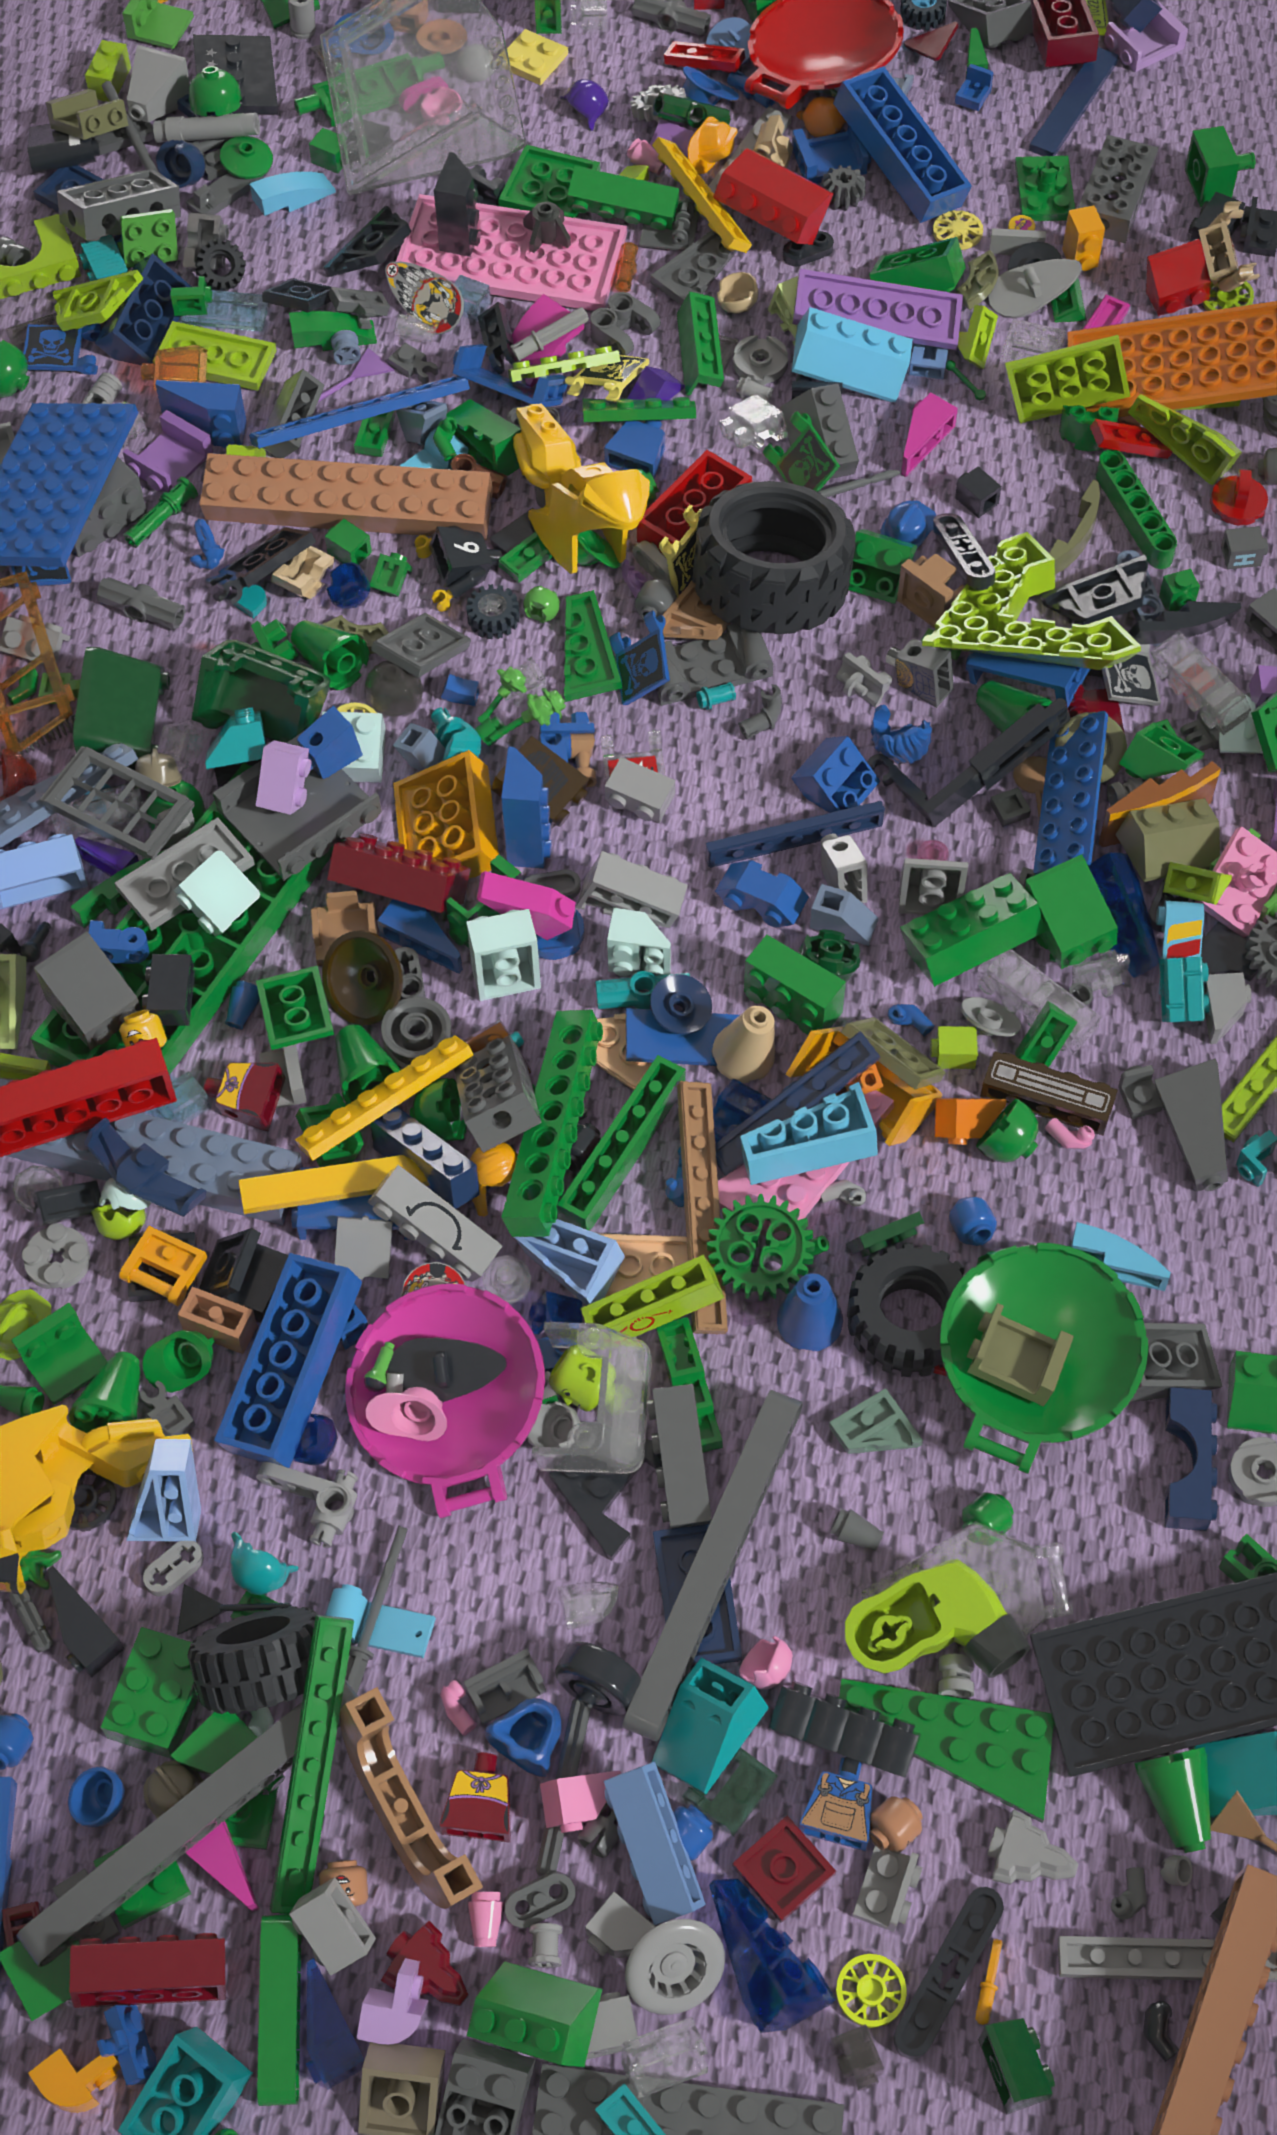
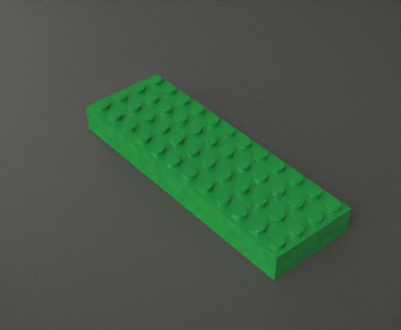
M243 763L230 781L252 766ZM214 800L187 836L218 817L253 857L255 865L242 873L259 890V898L217 937L213 933L209 934L198 923L199 918L191 909L189 911L183 910L151 931L131 908L115 928L124 930L129 927H137L142 929L147 937L149 955L143 962L136 964L112 963L137 996L141 1010L143 994H148L149 985H146L145 972L146 967L151 966L152 955L187 954L192 957L195 968L190 1026H163L167 1041L161 1047V1051L169 1075L229 996L231 988L236 986L237 981L241 980L332 857L333 847L324 856L317 857L305 865L299 873L292 874L283 880L217 811ZM54 1008L30 1038L37 1057L48 1061L57 1068L68 1066L76 1060H87L100 1056L108 1050L125 1048L121 1034L117 1031L106 1043L97 1045L90 1050Z

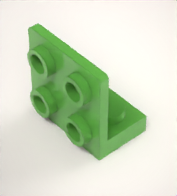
M130 0L122 13L127 38L170 49L176 47L194 18L193 11L158 3V0Z
M172 209L120 217L122 242H117V246L127 268L134 267L135 264L151 253L164 263L178 261L175 213Z

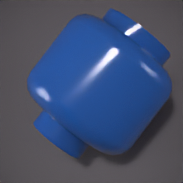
M962 1198L956 1202L949 1213L950 1224L958 1239L964 1244L983 1245L993 1237L996 1231V1218L988 1203L982 1198Z
M12 1713L10 1716L0 1715V1770H4L6 1767L12 1768L20 1764L34 1739L32 1731L29 1729V1722L23 1716Z
M692 1804L688 1808L678 1806L673 1813L679 1835L690 1861H694L713 1839V1831L710 1828L713 1822Z

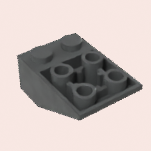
M463 2038L454 2052L435 2135H516L536 2059Z

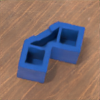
M753 860L730 864L715 890L728 908L734 911L754 908L763 917V921L774 928L794 925L809 896L790 876L779 872L778 876H774L762 871V864Z

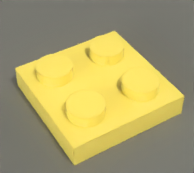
M524 29L497 59V66L542 85L568 55V47Z

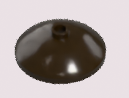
M359 930L341 935L329 947L322 967V982L326 997L336 1013L350 1023L371 1025L381 1022L386 1012L397 1006L403 988V975L399 959L391 945L373 932Z

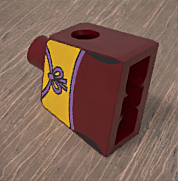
M230 1063L227 1065L222 1079L212 1077L206 1079L204 1094L205 1096L216 1098L215 1104L223 1116L263 1131H269L286 1077L278 1063Z
M486 1752L476 1753L474 1771L457 1770L440 1820L442 1835L511 1842L509 1779L507 1775L495 1774L496 1755Z

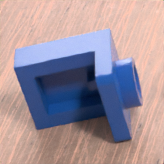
M970 64L967 68L966 80L955 96V104L979 112L991 93L993 71Z

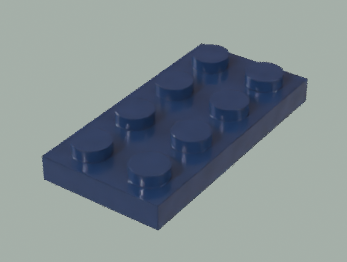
M710 1524L653 1531L665 1624ZM730 1578L690 1668H693L701 1657L715 1665L742 1661Z

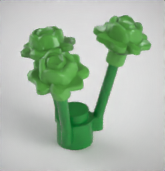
M512 666L506 671L498 669L496 672L500 675L502 685L497 690L498 695L486 711L477 717L481 724L475 729L481 739L490 747L505 734L524 723L535 720L541 725L545 724L548 726L550 725V716L554 712L559 714L561 720V711L566 708L565 701L557 690L548 692L547 689L542 688V696L538 697L536 694L527 695L528 709L521 713V717L505 726L498 716L491 718L490 715L502 699L507 698L511 692L519 691L526 693L527 688L524 686L526 677L518 669H513Z

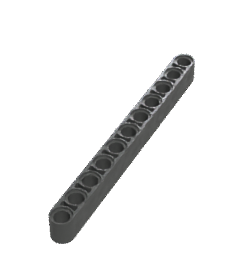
M770 1390L767 1394L641 1678L640 1685L629 1705L622 1728L655 1742L660 1738L679 1687L689 1672L797 1424L803 1407L802 1401Z
M346 1679L341 1708L347 1702L359 1697ZM302 1702L18 1932L17 1939L38 1968L47 1965L292 1766ZM339 1715L338 1728L340 1727V1715Z

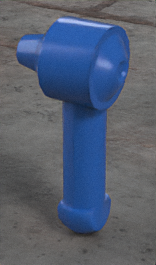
M680 1146L678 1150L679 1160L676 1179L669 1178L666 1181L665 1194L675 1206L684 1207Z

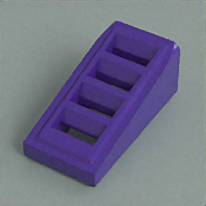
M78 837L75 840L81 859L110 877L139 861L136 854L83 837Z

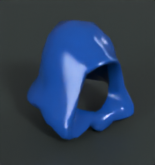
M526 1699L505 1716L489 1724L485 1729V1737L488 1743L500 1754L526 1772L535 1776L546 1777L550 1772V1756L562 1731L559 1710L555 1705L544 1699Z

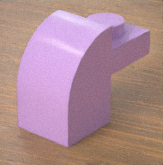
M405 1958L397 1975L395 1993L374 1988L369 1989L362 2003L357 2039L389 2045L399 2043L414 2033L429 2001L419 1998L423 1985V1976H418L420 1961Z

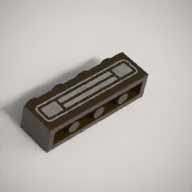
M994 1051L982 1084L980 1097L1006 1099V1105L1014 1099H1019L1035 1115L1051 1120L1057 1118L1061 1123L1076 1128L1089 1126L1095 1134L1104 1136L1118 1089L1111 1088L1104 1082H1092L1080 1078L1071 1072L1063 1073L1051 1069L1043 1063H1031L1019 1059L1011 1053Z

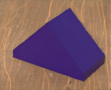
M645 366L627 399L645 400L648 398H660L662 400H670L683 390L685 385L666 370Z

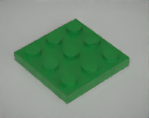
M525 145L498 199L499 206L531 211L541 202H551L564 212L565 217L578 218L580 213L572 208H568L567 201L574 166L600 171V162Z

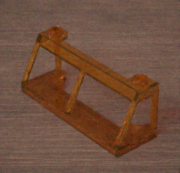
M27 571L0 579V588L18 583L22 594L18 600L0 612V621L25 604L41 653L2 683L0 682V729L10 755L23 751L70 717L73 712L69 702L75 701L70 684L63 685L36 601L41 599V595L36 581L30 583ZM44 662L53 693L8 706L4 690ZM56 702L60 712L59 716L22 743H19L11 715Z

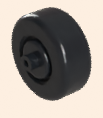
M587 1642L571 1643L566 1648L555 1668V1676L559 1684L570 1695L578 1699L581 1704L614 1716L626 1715L641 1682V1677L637 1671L617 1654Z

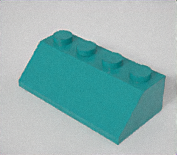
M253 707L235 710V715L229 717L207 750L206 769L262 759L263 748L267 744L260 711L254 712Z

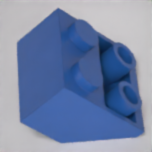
M849 736L825 738L791 777L807 800L829 813L860 806L880 782Z

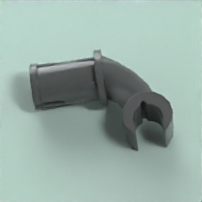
M771 684L773 696L766 695L761 689V699L764 706L761 708V712L738 723L740 731L746 740L762 731L775 728L782 704L781 690L777 685Z

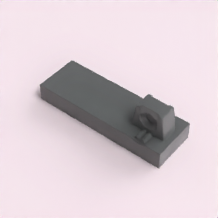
M228 172L211 185L207 186L204 184L201 188L194 191L193 197L186 201L187 209L192 213L215 215L251 190L250 183L263 179L264 176L254 179H243Z

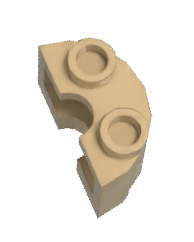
M772 115L769 116L767 122L761 124L753 151L787 168L793 147L789 137L782 135L785 126L781 116Z
M310 546L290 559L288 565L283 564L274 570L271 582L300 597L312 599L325 585L321 580L327 568L332 570L334 557Z

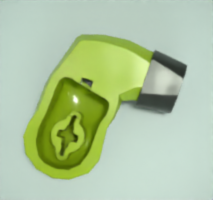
M951 1559L897 1580L875 1596L866 1598L853 1606L845 1621V1641L854 1659L864 1668L881 1674L898 1671L923 1655L935 1653L948 1647L954 1641L965 1646L963 1651L989 1678H993L1016 1664L1030 1649V1645L1011 1614H1007L995 1591L976 1571L958 1559Z

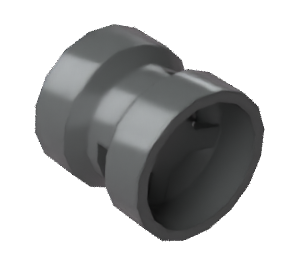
M7 236L0 238V264L19 266L30 262L31 251L29 248L21 244L17 245L13 239Z

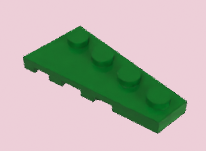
M594 590L567 596L564 666L565 702L622 689L620 675Z

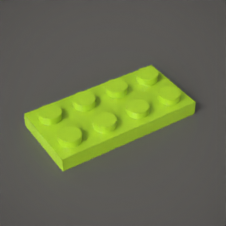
M172 321L154 357L153 363L155 369L165 371L167 358L206 351V380L224 384H237L242 388L258 391L277 350L276 344L273 342Z

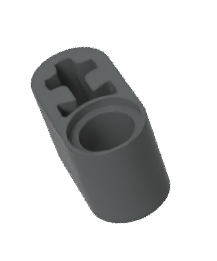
M409 947L396 949L395 953L399 959L403 975V988L399 1001L411 997L426 998L418 954ZM408 966L410 973L404 974L403 967ZM408 992H416L414 995H405Z

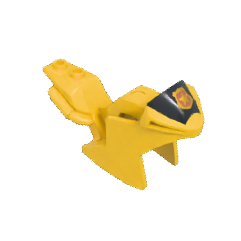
M66 1405L37 1412L0 1426V1592L22 1594L26 1588L20 1567V1561L23 1556L30 1551L47 1549L66 1537L75 1509L73 1499L78 1480L84 1471L89 1468L94 1473L122 1487H131L142 1482L156 1439H191L189 1434L165 1437L158 1420H152L151 1418L107 1423L105 1426L85 1433L67 1422L68 1408Z

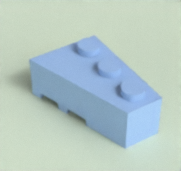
M559 1219L552 1223L549 1236L515 1237L525 1254L586 1306L605 1298L625 1258L616 1240Z
M156 1439L134 1504L127 1541L196 1542L201 1504L191 1439Z

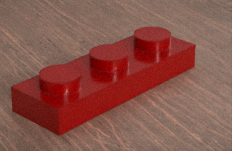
M673 41L664 54L666 65H675L676 67L688 66L701 70H721L726 73L737 72L746 58L744 48Z
M1095 419L1090 426L1098 447L1163 459H1168L1173 453L1170 448L1165 446L1144 427Z

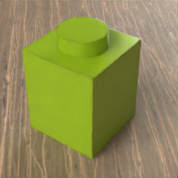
M938 1026L936 1038H931L930 1056L936 1058V1064L942 1069H975L978 1056L977 1028Z

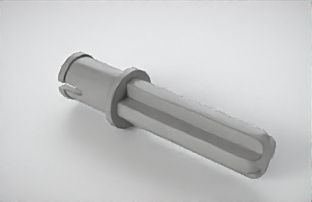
M582 307L578 308L536 333L534 330L531 331L530 336L514 345L512 344L510 348L518 362H520L523 358L539 349L543 351L545 345L586 323L589 320L588 315Z

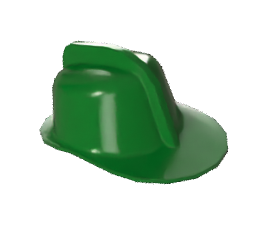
M588 530L578 534L577 564L591 566L600 561L611 568H619L622 563H619L612 546L596 532Z
M181 1330L159 1340L146 1350L143 1357V1372L146 1379L155 1388H157L155 1382L160 1381L165 1386L166 1391L170 1393L180 1391L201 1380L209 1373L212 1365V1345L215 1342L214 1339H207L205 1335L198 1331Z

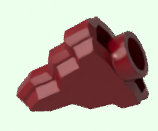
M430 1920L413 1936L407 1931H403L389 1947L386 1956L392 1962L383 1975L381 1982L393 1990L396 1987L398 1972L405 1958L420 1961L418 1976H423L420 1995L429 1993L441 2003L461 2006L469 1996L461 1975L450 1966L451 1954L441 1943L443 1934Z

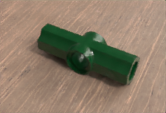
M659 92L654 98L652 105L654 116L685 123L694 128H699L707 117H714L719 122H725L728 125L731 120L730 110L698 102L689 97L682 98Z

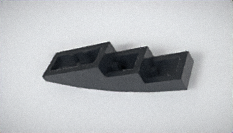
M1188 601L1179 611H1163L1154 621H1138L1128 633L1140 645L1183 640L1206 633L1230 621L1241 609V603Z

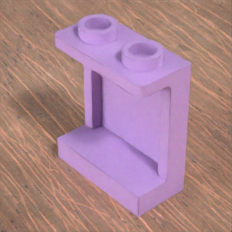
M1159 1L1158 3L1162 10L1141 33L1133 27L1129 30L1125 26L1118 28L1113 22L1107 24L1104 38L1106 47L1118 54L1123 64L1128 65L1134 72L1156 63L1185 47L1188 29Z

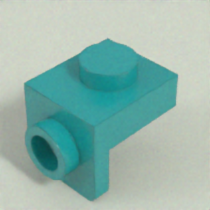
M1268 1130L1261 1136L1258 1134L1252 1136L1244 1144V1149L1240 1151L1236 1162L1240 1175L1245 1180L1252 1181L1257 1187L1263 1184L1268 1172L1261 1161L1273 1153L1277 1144V1136L1271 1130Z

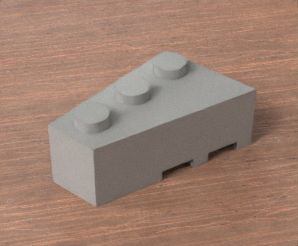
M602 851L584 879L576 908L584 910L586 905L603 908V914L612 916L614 908L645 912L655 925L670 928L679 916L688 885L679 882L675 877L664 876L654 872L647 866L626 861L617 854Z

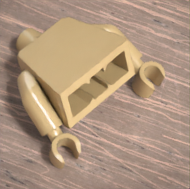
M1241 201L1226 202L1223 213H1220L1208 227L1198 230L1210 279L1213 285L1219 287L1223 292H1230L1245 281L1259 278V274L1253 273V267L1257 265L1256 263L1238 265L1234 245L1227 227L1232 218H1242L1244 211L1239 210Z

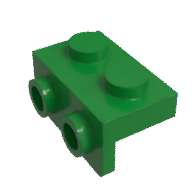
M337 1093L332 1095L328 1104L299 1108L295 1117L304 1132L310 1126L318 1125L330 1117L331 1113L336 1109L345 1107L347 1104L344 1103L341 1094ZM356 1132L316 1158L319 1167L355 1161L363 1146L361 1132Z

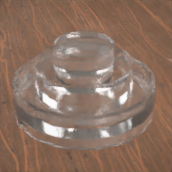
M507 1255L492 1260L482 1277L484 1291L487 1290L499 1296L509 1304L517 1303L525 1298L530 1291L532 1282L529 1267L525 1262L517 1257Z

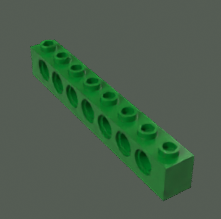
M592 1009L556 1011L534 1093L542 1123L528 1129L523 1134L501 1216L512 1237L549 1236L552 1223L556 1222L558 1199L564 1192L563 1180L566 1169H569L571 1164L570 1152L572 1144L577 1140L579 1117H582L584 1113L583 1101L585 1093L590 1089L592 1066L596 1065L598 1042L603 1038L602 1024L597 1021Z

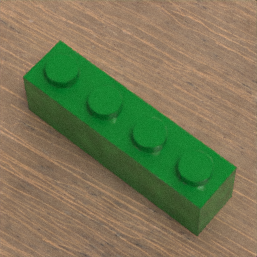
M574 166L567 194L568 208H572L579 213H596L606 219L613 217L623 219L630 224L642 223L650 225L657 230H672L679 203V188Z

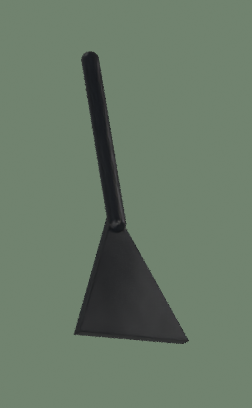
M184 1584L177 1635L187 1632L226 1611H262L280 1607L283 1609L292 1605L290 1603L221 1604Z

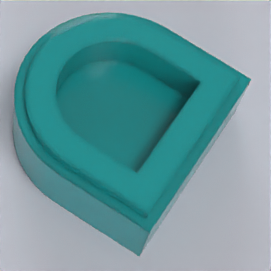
M252 585L249 588L244 587L241 599L234 606L254 619L267 605L266 593L258 585Z

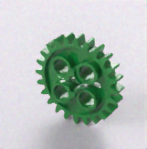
M759 1194L757 1202L754 1203L749 1195H746L745 1205L743 1206L734 1200L732 1212L727 1208H723L722 1216L724 1220L714 1218L716 1229H709L708 1237L714 1241L707 1242V1251L714 1252L708 1256V1262L710 1264H717L713 1268L716 1275L724 1274L721 1284L725 1286L733 1282L732 1293L734 1294L741 1288L745 1289L746 1299L751 1296L753 1291L757 1292L759 1301H762L764 1292L768 1291L771 1297L776 1299V1292L779 1288L785 1294H788V1283L796 1285L800 1280L797 1274L802 1276L808 1274V1268L804 1264H813V1256L809 1253L815 1251V1243L809 1241L813 1238V1230H804L808 1226V1219L797 1220L800 1215L799 1208L789 1212V1201L786 1200L781 1206L776 1205L775 1195L767 1203L764 1202L762 1194ZM770 1221L771 1224L766 1234V1246L762 1248L757 1272L752 1273L751 1269L756 1258V1248H758L761 1241L764 1223ZM746 1223H752L756 1225L757 1229L753 1232H745L741 1229V1226ZM783 1231L790 1237L779 1241L773 1237V1234ZM737 1253H743L749 1259L739 1263L734 1261L732 1256ZM775 1261L781 1265V1268L776 1271H769L764 1265L767 1262Z

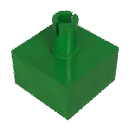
M1224 126L1193 130L1185 172L1200 207L1203 206L1206 200L1210 201L1215 192L1232 198L1238 171L1253 170L1255 168L1256 160L1254 153L1248 152L1236 155Z

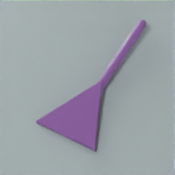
M367 348L351 376L323 392L318 402L356 378L394 371V368L370 348Z

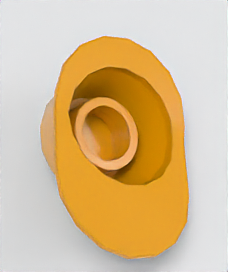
M707 117L691 137L688 145V160L699 174L707 173L717 161L728 157L733 152L734 137L738 132L737 128L730 127L725 122H719L714 117Z

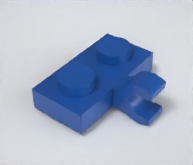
M115 2005L104 2011L111 2038L97 2041L101 2057H118L126 2085L146 2084L156 2068L157 2060L148 2042L144 2029V2018L139 2012L137 2005Z

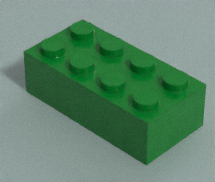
M1011 873L1000 876L976 890L969 891L967 894L947 904H943L939 908L921 917H917L900 927L909 956L934 987L1046 932L1038 903Z

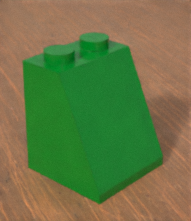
M1082 854L1026 879V890L1038 903L1046 932L1040 934V937L1061 969L1070 965L1076 966L1087 957L1098 952L1105 953L1117 944L1118 927Z

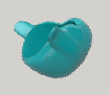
M237 1532L231 1533L234 1542V1549L230 1560L231 1574L233 1580L240 1588L254 1595L267 1594L281 1588L285 1584L289 1573L298 1571V1566L287 1565L285 1562L280 1563L272 1554L253 1549L252 1545L244 1542Z

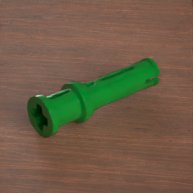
M179 477L176 481L177 484L168 492H163L160 495L159 502L123 534L127 543L137 548L168 517L179 514L184 504L198 496L195 486L185 477Z

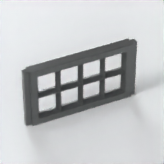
M81 746L39 799L40 803L46 805L47 808L152 860L155 859L195 806V803L189 800L188 797ZM90 763L107 770L95 787L78 780ZM112 774L129 781L117 798L100 791ZM73 784L90 792L77 809L61 801ZM135 785L151 793L139 810L122 802ZM96 795L112 803L100 820L83 812ZM157 796L174 804L162 821L145 814ZM118 806L135 814L123 831L106 824ZM140 818L157 825L145 843L128 835Z

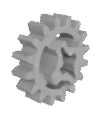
M655 84L649 86L646 92L640 91L639 96H633V100L630 101L633 118H638V121L646 119V122L652 120L659 121L660 119L668 120L653 115L652 105L654 98L659 92L684 98L686 97L684 88H680L679 85L672 87L671 84L665 86H657Z

